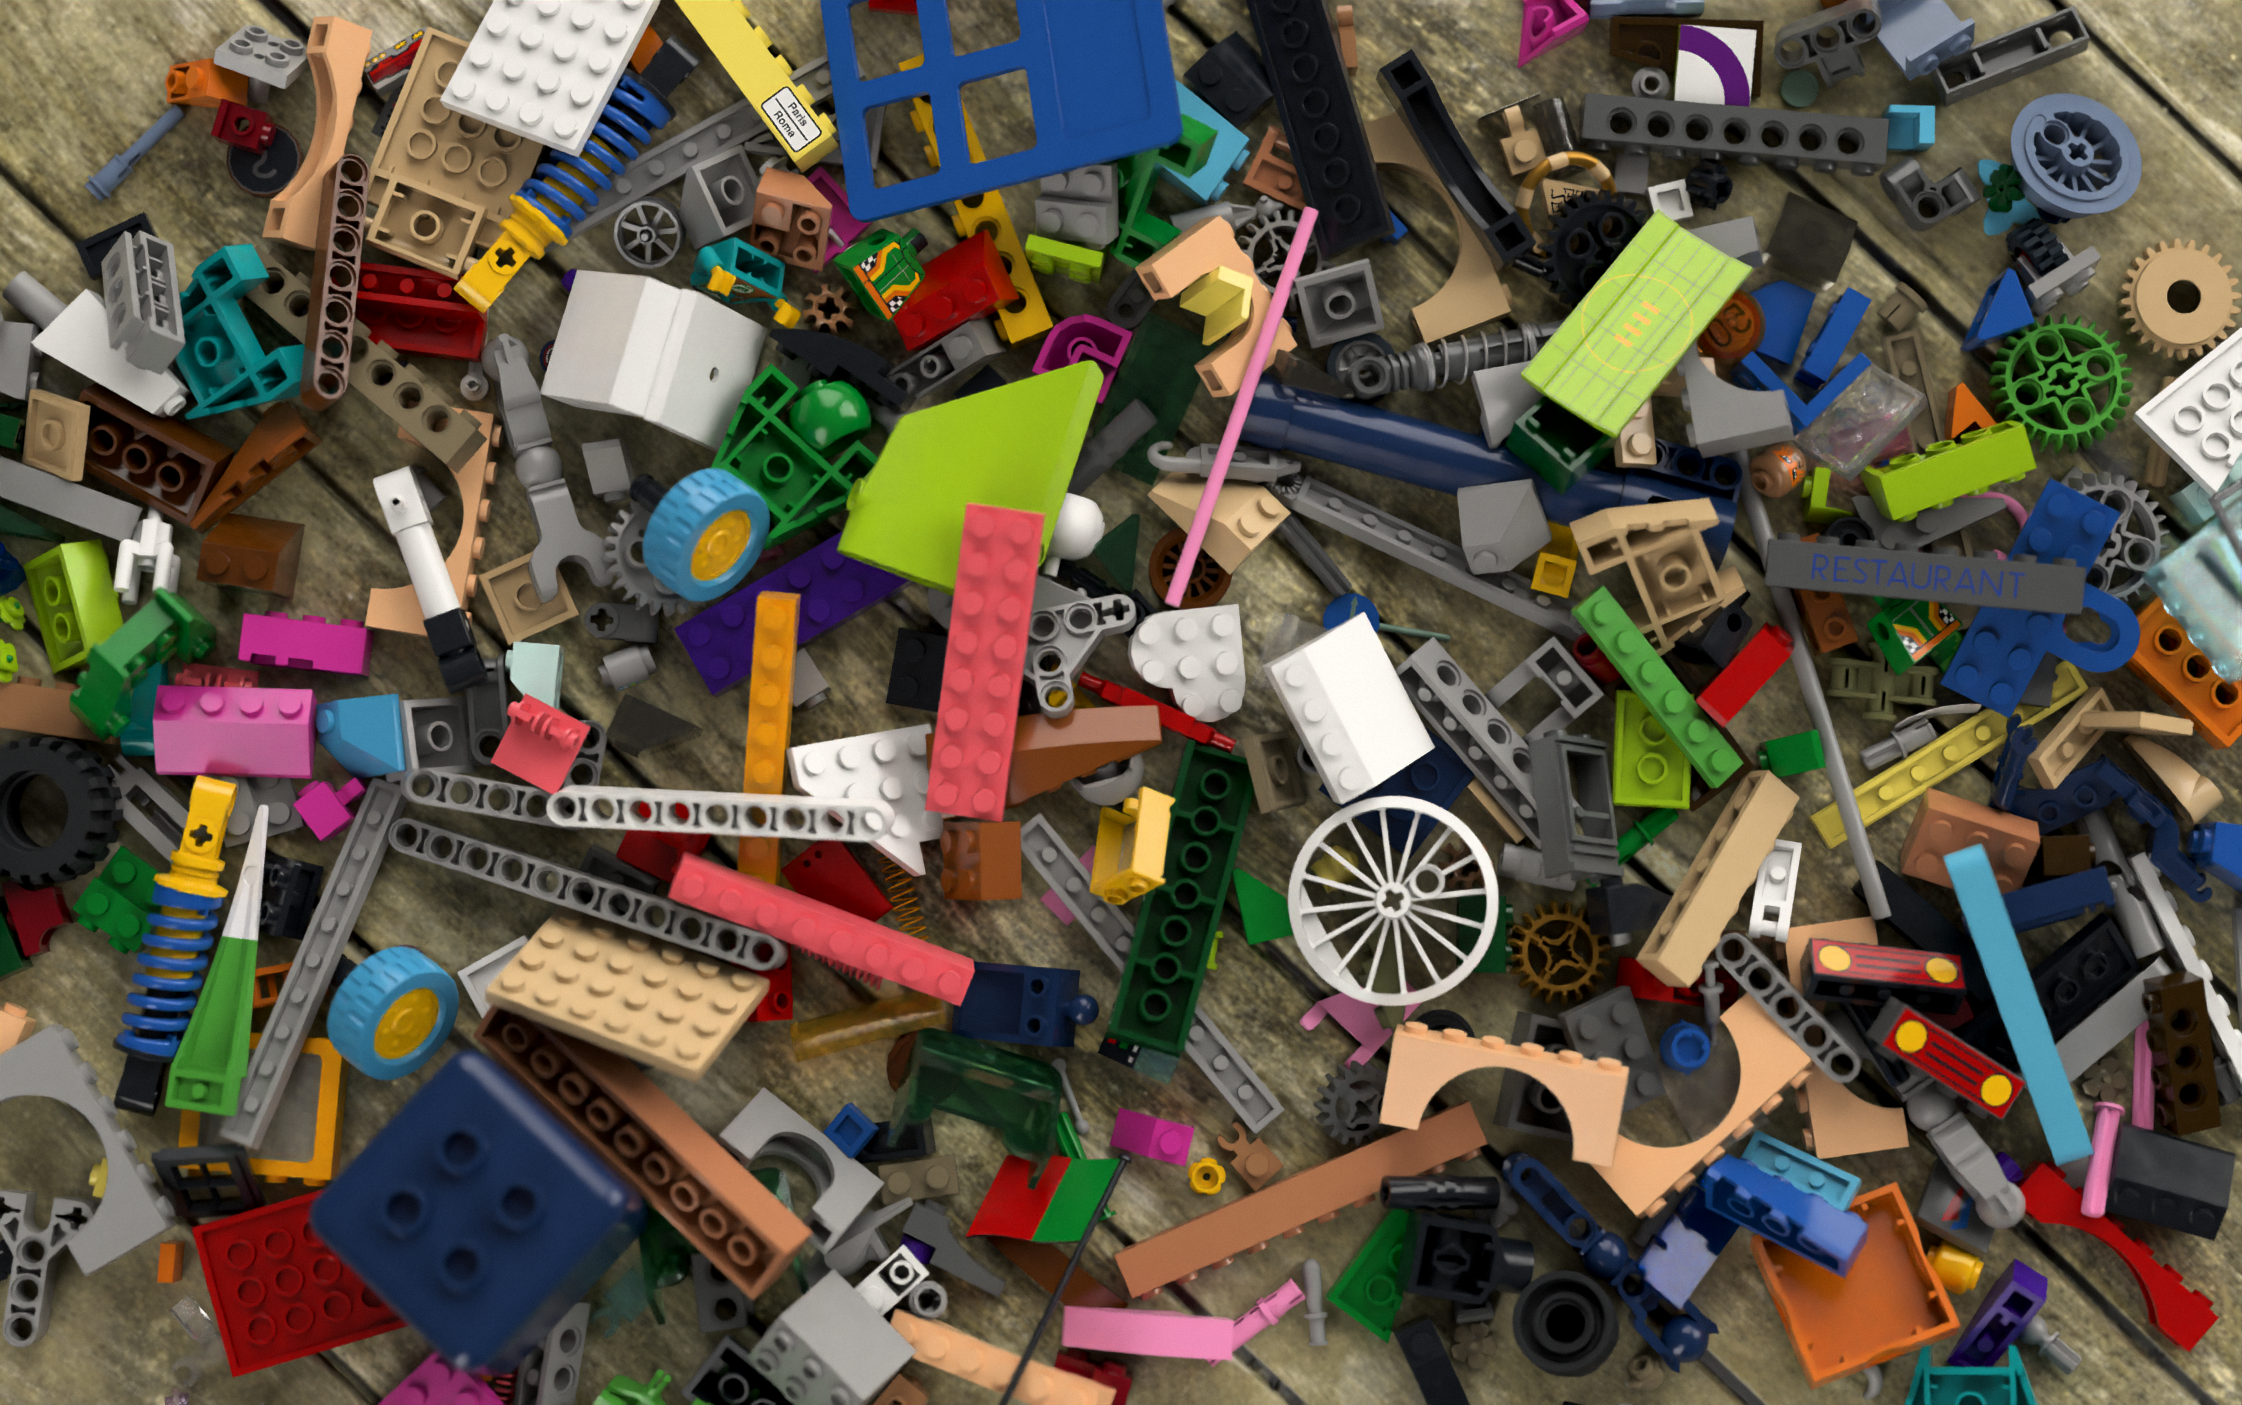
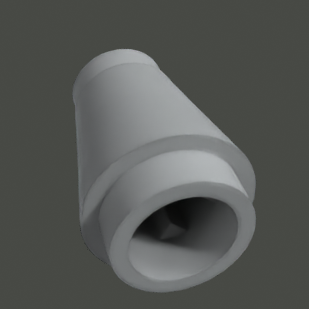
M923 1281L912 1289L909 1296V1306L913 1314L918 1318L933 1320L945 1311L947 1295L943 1287L938 1283ZM921 1293L928 1294L930 1298L929 1304L925 1307L919 1305L921 1302L918 1301V1297Z

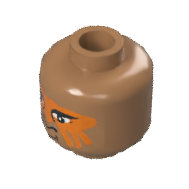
M1784 442L1770 445L1752 458L1749 465L1751 483L1758 492L1770 498L1783 497L1804 481L1806 476V460L1803 453L1797 447Z

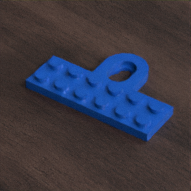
M2049 477L2005 560L2013 561V554L2037 556L2036 563L2052 565L2053 558L2077 560L2076 567L2086 568V579L2121 513ZM2086 582L2083 606L2096 610L2101 621L2108 624L2111 628V635L2104 643L2097 644L2092 641L2076 642L2067 637L2063 630L2066 614L1980 606L1944 672L1940 684L2010 718L2046 651L2087 671H2112L2124 665L2134 655L2140 639L2139 623L2135 614L2125 602Z

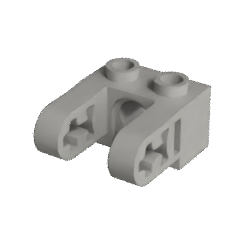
M1554 635L1484 695L1498 709L1534 677L1538 676L1548 684L1560 699L1561 705L1522 737L1529 746L1530 742L1544 738L1543 734L1545 732L1563 730L1600 699L1605 692L1575 661L1572 653L1560 639Z

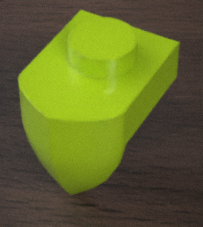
M1814 467L1809 471L1808 476H1805L1804 481L1800 485V498H1805L1803 517L1806 522L1819 524L1833 523L1838 519L1847 516L1852 517L1853 513L1845 510L1826 507L1831 472L1829 468Z

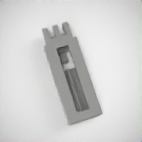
M119 752L114 759L124 770L120 772L110 763L106 766L110 767L115 775L112 787H120L122 798L115 799L116 809H123V817L170 863H173L170 859L171 850L180 849L190 809L148 768H138L124 754ZM136 797L143 807H147L154 801L160 808L155 810L154 815L148 819L131 801ZM206 825L196 830V834L202 836V843L213 836L207 833ZM225 842L222 844L220 855L227 849Z

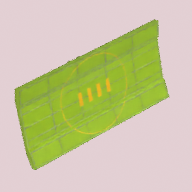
M1657 209L1523 370L1521 378L1537 391L1599 431L1617 438L1752 273L1753 267L1733 257H1728L1681 228L1678 223Z

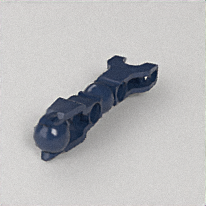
M1522 1151L1508 1154L1502 1161L1500 1169L1504 1180L1565 1241L1574 1246L1573 1250L1580 1255L1581 1265L1587 1274L1595 1279L1604 1280L1613 1288L1630 1310L1627 1316L1630 1326L1661 1356L1669 1369L1680 1373V1363L1694 1362L1701 1358L1708 1348L1709 1334H1719L1717 1325L1704 1316L1680 1289L1667 1281L1657 1283L1646 1272L1635 1265L1636 1262L1629 1257L1628 1248L1623 1239L1617 1234L1605 1231L1599 1226L1593 1217L1541 1162ZM1529 1167L1531 1171L1528 1179L1521 1181L1520 1175L1522 1171ZM1582 1218L1586 1222L1585 1232L1580 1237H1571L1568 1230L1570 1223L1575 1219ZM1630 1274H1638L1640 1279L1638 1288L1633 1292H1624L1623 1280ZM1670 1296L1687 1314L1676 1315L1669 1319L1662 1328L1659 1339L1645 1325L1644 1320L1647 1317L1648 1311L1657 1308L1660 1299Z

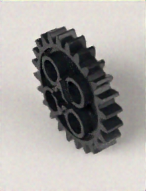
M1600 189L1598 195H1596L1595 191L1585 190L1584 200L1581 196L1573 194L1571 195L1572 207L1559 203L1558 208L1562 215L1560 217L1548 215L1549 221L1554 225L1552 230L1541 229L1540 231L1544 236L1548 237L1547 243L1537 245L1538 249L1546 251V257L1537 260V264L1548 266V270L1541 275V279L1547 281L1554 280L1548 291L1554 294L1561 292L1559 302L1569 304L1572 301L1571 309H1575L1617 259L1618 255L1646 224L1642 223V221L1646 217L1647 212L1644 210L1634 211L1637 202L1630 199L1624 202V194L1614 192L1611 196L1609 190ZM1610 217L1612 229L1607 235H1604L1602 226L1605 219ZM1586 221H1588V231L1584 226V223ZM1577 233L1579 236V246L1572 252L1569 242L1571 237ZM1591 268L1593 280L1588 286H1585L1583 276Z

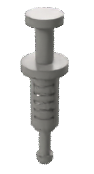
M1707 958L1702 965V968L1705 969L1706 982L1698 985V991L1704 994L1705 1022L1710 1026L1711 1039L1709 1042L1712 1047H1716L1719 1044L1716 1025L1721 1022L1719 1018V993L1724 991V985L1720 982H1715V968L1719 967V960Z

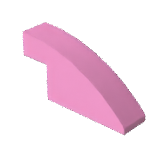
M1064 1306L1061 1345L1143 1355L1232 1360L1234 1320L1226 1317L1188 1316L1173 1310Z

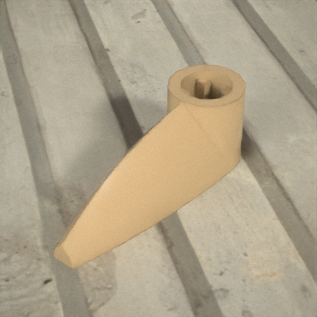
M2132 734L2122 740L2153 784L2187 824L2194 826L2224 802L2221 792L2211 780L2201 776L2170 750Z

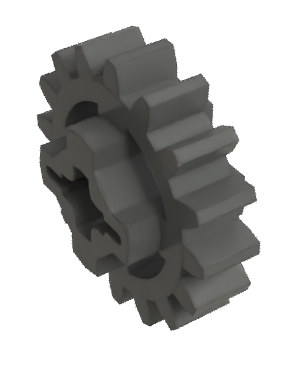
M1352 1060L1349 1070L1340 1064L1337 1066L1338 1075L1336 1077L1328 1073L1325 1075L1329 1082L1328 1086H1318L1317 1091L1323 1095V1099L1314 1102V1106L1322 1111L1316 1116V1120L1324 1126L1323 1130L1332 1138L1334 1137L1342 1144H1346L1349 1140L1354 1145L1360 1146L1362 1136L1372 1142L1374 1141L1373 1132L1376 1129L1383 1133L1386 1131L1385 1125L1379 1122L1387 1074L1369 1062L1362 1065L1356 1060Z

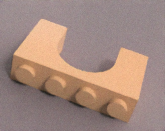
M1221 215L1201 219L1135 267L1154 301L1172 298L1204 274H1209L1220 265L1253 278L1248 320L1234 328L1229 338L1222 345L1194 365L1213 398L1231 396L1240 389L1272 300V294L1260 283L1253 271V262L1247 254L1241 251L1234 239L1235 234L1232 227L1227 221L1222 219ZM1284 318L1280 320L1263 371L1297 346L1292 336V328Z

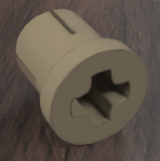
M1900 282L1895 287L1896 292L1877 312V315L1887 325L1891 324L1889 327L1897 333L1918 312L1924 313L1928 308L1926 302L1903 282Z

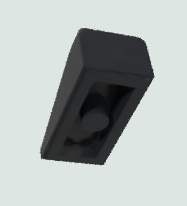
M931 1115L875 1122L874 1124L879 1130L854 1159L863 1164L935 1153L936 1146Z

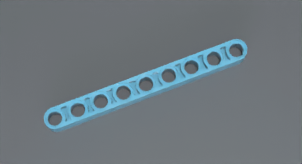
M1979 843L1943 856L2024 1080L2027 1081L2026 1085L2056 1166L2058 1167L2093 1155L2094 1151L1982 844Z

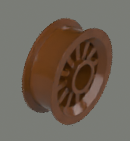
M1181 527L1170 531L1158 541L1149 561L1150 583L1155 594L1163 603H1165L1164 601L1169 590L1167 583L1172 582L1174 574L1164 578L1162 570H1176L1180 557L1170 550L1177 546L1181 554L1184 548L1182 543H1185L1188 534ZM1202 548L1195 560L1200 564L1202 573L1199 577L1188 580L1186 596L1182 597L1179 607L1165 604L1175 610L1214 606L1227 592L1233 573L1230 575L1220 565L1219 569L1206 568L1207 565L1216 561L1212 557L1204 560L1203 557L1207 552ZM1167 556L1176 564H1166L1163 561ZM1205 574L1217 575L1216 583L1206 577ZM1201 581L1211 588L1208 592L1204 593L1200 584ZM1195 585L1199 596L1191 597V587Z

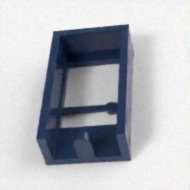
M2105 866L2000 894L2015 934L2084 916V909H2088L2091 914L2096 912V906L2103 904L2106 910L2114 908L2116 904ZM1961 914L1967 937L1972 938L1965 916Z

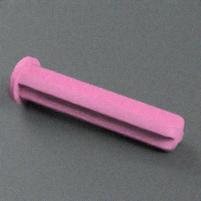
M2145 1020L2135 1029L2131 1124L2153 1130L2155 1086L2151 1078V1068L2154 1066L2152 1051L2146 1040L2149 1023Z
M2096 1102L2093 1106V1110L2097 1112L2092 1139L2094 1154L2089 1157L2081 1206L2082 1214L2093 1218H2099L2105 1212L2119 1119L2125 1114L2124 1107L2111 1102Z

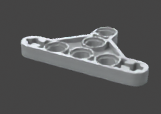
M1114 594L1032 610L1023 679L1037 688L1040 706L1047 716L1062 718L1072 711L1075 699L1071 681L1103 637L1124 633L1135 625L1137 621L1136 607L1133 600L1128 596ZM1122 607V610L1126 612L1124 613L1123 620H1116L1115 615H1113L1115 612L1114 608ZM1096 610H1102L1104 620L1103 625H1099V618ZM1077 613H1087L1092 617V622L1085 629H1076L1071 625L1072 617ZM1048 620L1054 624V630L1050 635L1040 637L1033 633L1034 625L1038 621ZM1047 655H1055L1061 660V664L1057 670L1045 672L1039 667L1041 659ZM1055 690H1060L1067 694L1066 703L1058 708H1053L1046 703L1047 695Z

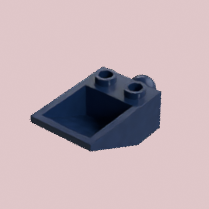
M974 961L975 972L961 1006L954 1004L951 1037L1053 1047H1074L1076 1023L1079 1025L1093 1023L1098 1017L1099 1005L1090 995H1078L1080 970Z

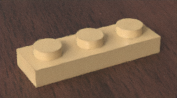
M2090 687L2040 743L2037 749L2027 758L2044 789H2056L2106 732L2105 730L2080 727L2081 713H2084V711H2115L2102 687Z

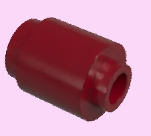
M1587 632L1577 638L1573 646L1575 661L1595 682L1608 684L1621 675Z

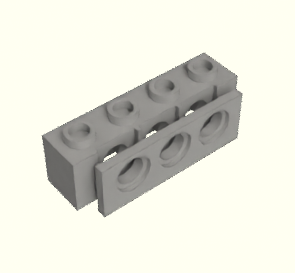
M140 230L133 239L130 233L124 231L101 262L110 348L118 350L124 341L128 342L125 347L127 362L139 369H147L162 375L185 345L173 244Z

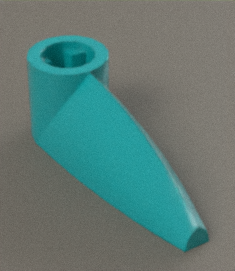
M168 660L162 664L157 661L147 670L149 673L147 678L133 691L131 697V724L120 735L121 749L125 757L155 755L153 732L157 686L169 685Z

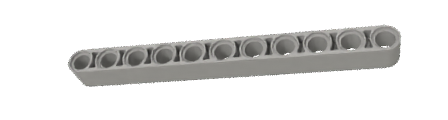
M402 818L394 822L389 830L390 844L399 852L757 970H772L781 967L788 958V947L784 940L725 918L423 819ZM411 826L417 831V840L412 846L407 842L406 833ZM446 837L452 842V851L447 857L441 851V844ZM484 849L488 859L486 865L481 869L476 863V855L479 850ZM516 860L523 867V874L518 880H515L511 874V866ZM551 872H554L558 877V886L553 892L546 885V878ZM587 883L594 890V897L588 904L584 902L581 896L582 888ZM622 895H625L630 903L629 910L624 916L617 910V901ZM658 906L664 910L666 915L665 922L660 927H657L652 920V913ZM693 918L697 919L702 927L701 933L696 939L692 938L688 933V924ZM729 930L734 931L738 939L737 945L732 951L728 950L723 942L724 935ZM764 942L770 943L774 950L773 958L768 963L764 962L759 954L760 947Z

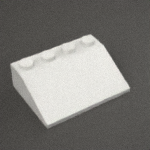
M1365 612L1354 616L1262 666L1335 803L1344 804L1368 791L1435 748Z

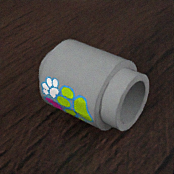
M634 644L602 657L604 665L598 667L606 688L614 686L616 693L649 680V675L658 672L647 644L639 647Z

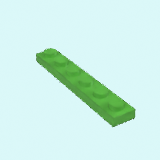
M1604 585L1597 586L1571 610L1579 623L1710 788H1718L1744 764Z

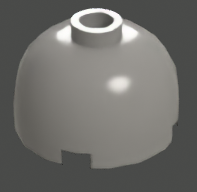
M1139 753L1119 763L1112 761L1097 768L1098 772L1083 778L1081 775L1069 781L1086 801L1101 806L1115 805L1136 792L1142 783L1145 765L1142 755Z

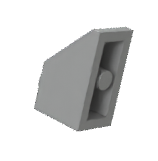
M620 438L582 444V451L593 494L598 499L604 498L605 503L626 501L629 487L634 480L630 448Z

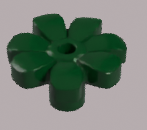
M2001 164L1999 170H1994L1989 177L1992 185H1985L1983 188V197L1990 199L1988 207L1992 212L2008 213L2012 210L2013 200L2020 201L2025 198L2023 191L2018 187L2022 181V176L2018 171H2013V166L2008 164Z

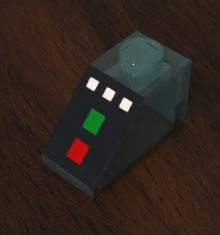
M1104 1037L1098 1050L1099 1054L1168 1085L1180 1057L1176 1058Z

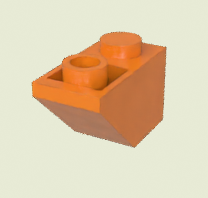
M212 58L171 65L165 81L167 90L166 103L219 108L221 99H225L232 103L246 106L249 76L213 63L214 59Z

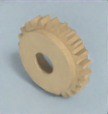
M2174 239L2170 242L2169 249L2166 243L2162 241L2155 245L2156 253L2150 247L2141 252L2143 259L2136 257L2130 262L2135 271L2128 269L2123 272L2122 277L2129 282L2120 285L2117 289L2120 293L2125 294V298L2116 302V305L2126 308L2127 312L2119 317V320L2130 321L2132 325L2127 329L2126 334L2130 335L2136 332L2140 336L2136 342L2138 347L2146 342L2150 344L2148 351L2150 355L2155 354L2159 349L2163 350L2162 357L2164 360L2171 358L2174 352H2176L2178 361H2183L2188 357L2189 351L2193 358H2198L2203 355L2202 347L2207 352L2216 348L2215 341L2221 343L2228 338L2223 329L2231 330L2236 326V323L2229 317L2235 316L2241 311L2240 308L2233 306V301L2240 299L2242 295L2238 292H2232L2231 288L2239 280L2238 278L2228 279L2226 275L2232 269V266L2226 265L2221 267L2218 264L2222 258L2220 253L2212 258L2207 255L2210 247L2207 244L2199 250H2195V240L2188 241L2182 247L2180 239ZM2185 280L2193 283L2198 288L2200 302L2193 312L2182 314L2170 307L2167 301V292L2174 282Z

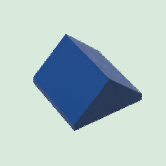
M2007 268L1990 282L1961 345V350L1969 352L2007 338L2009 335L2013 336L2035 322L2016 271Z

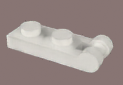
M1776 839L1774 849L1765 857L1760 865L1748 937L1760 939V935L1776 937L1775 941L1787 943L1802 843ZM1764 912L1779 915L1778 922L1763 920Z

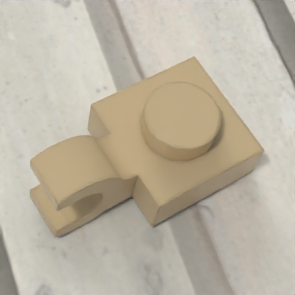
M1518 105L1504 109V112L1501 113L1509 137L1501 139L1499 144L1511 178L1530 172L1538 163L1546 158L1537 128L1525 131L1523 117Z

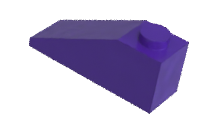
M2015 1258L1988 1292L1949 1354L1947 1362L1954 1367H1993L2008 1349V1345L2013 1343L2045 1304L2048 1279Z

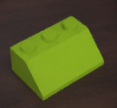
M101 539L60 544L23 565L53 674L89 665L86 662V658L92 645L96 642L102 645L124 625L119 608V595L113 589L114 586L109 571V559L103 549Z

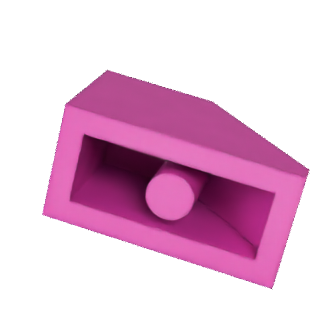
M1119 1107L1110 1145L1154 1159L1185 1166L1194 1126Z

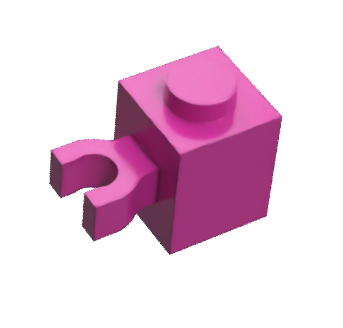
M357 777L350 780L339 791L332 782L323 781L319 784L315 780L298 793L301 798L293 803V805L318 839L329 842L353 824L356 814L349 805L365 795L368 787L361 778L358 779Z

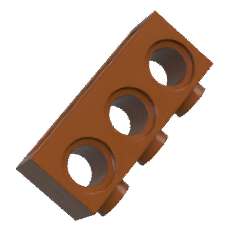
M1819 532L1801 538L1800 541L1816 543V537L1820 536ZM1791 589L1814 656L1859 641L1842 593Z

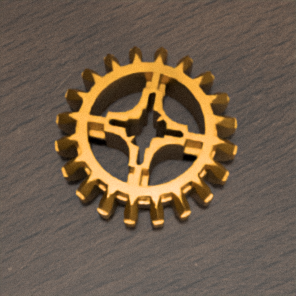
M1550 901L1548 914H1546L1541 904L1535 905L1534 910L1538 918L1534 919L1529 913L1524 912L1521 917L1528 926L1524 928L1521 925L1514 924L1512 927L1514 932L1521 935L1520 940L1507 939L1508 944L1518 947V952L1510 955V959L1512 961L1518 960L1520 965L1513 967L1510 970V974L1515 976L1523 972L1525 977L1519 981L1518 986L1523 989L1530 983L1534 984L1530 991L1532 998H1537L1542 989L1545 990L1544 1002L1549 1004L1553 1001L1554 993H1558L1560 1004H1567V992L1571 991L1576 1001L1582 999L1579 987L1583 986L1589 993L1594 992L1595 987L1589 981L1590 977L1592 976L1599 981H1603L1605 978L1601 972L1595 970L1597 965H1610L1608 959L1599 958V951L1607 952L1611 950L1609 944L1598 945L1597 939L1603 938L1606 935H1591L1589 919L1586 922L1582 920L1586 915L1587 909L1580 907L1575 915H1572L1573 905L1569 901L1564 903L1562 912H1559L1557 901ZM1562 920L1569 922L1565 930H1562L1560 935L1553 940L1535 932L1540 926L1549 921ZM1578 929L1584 935L1588 945L1587 962L1579 957L1573 949V943L1576 938L1575 934ZM1529 942L1543 954L1544 961L1538 976L1529 963ZM1542 942L1553 946H1559L1564 942L1563 944L1566 946V949L1563 951H1567V957L1574 960V962L1557 959L1555 963H1552L1553 961L1550 956L1553 954H1549L1550 948L1543 945ZM1564 965L1581 972L1576 979L1569 983L1561 985L1548 983L1551 976Z

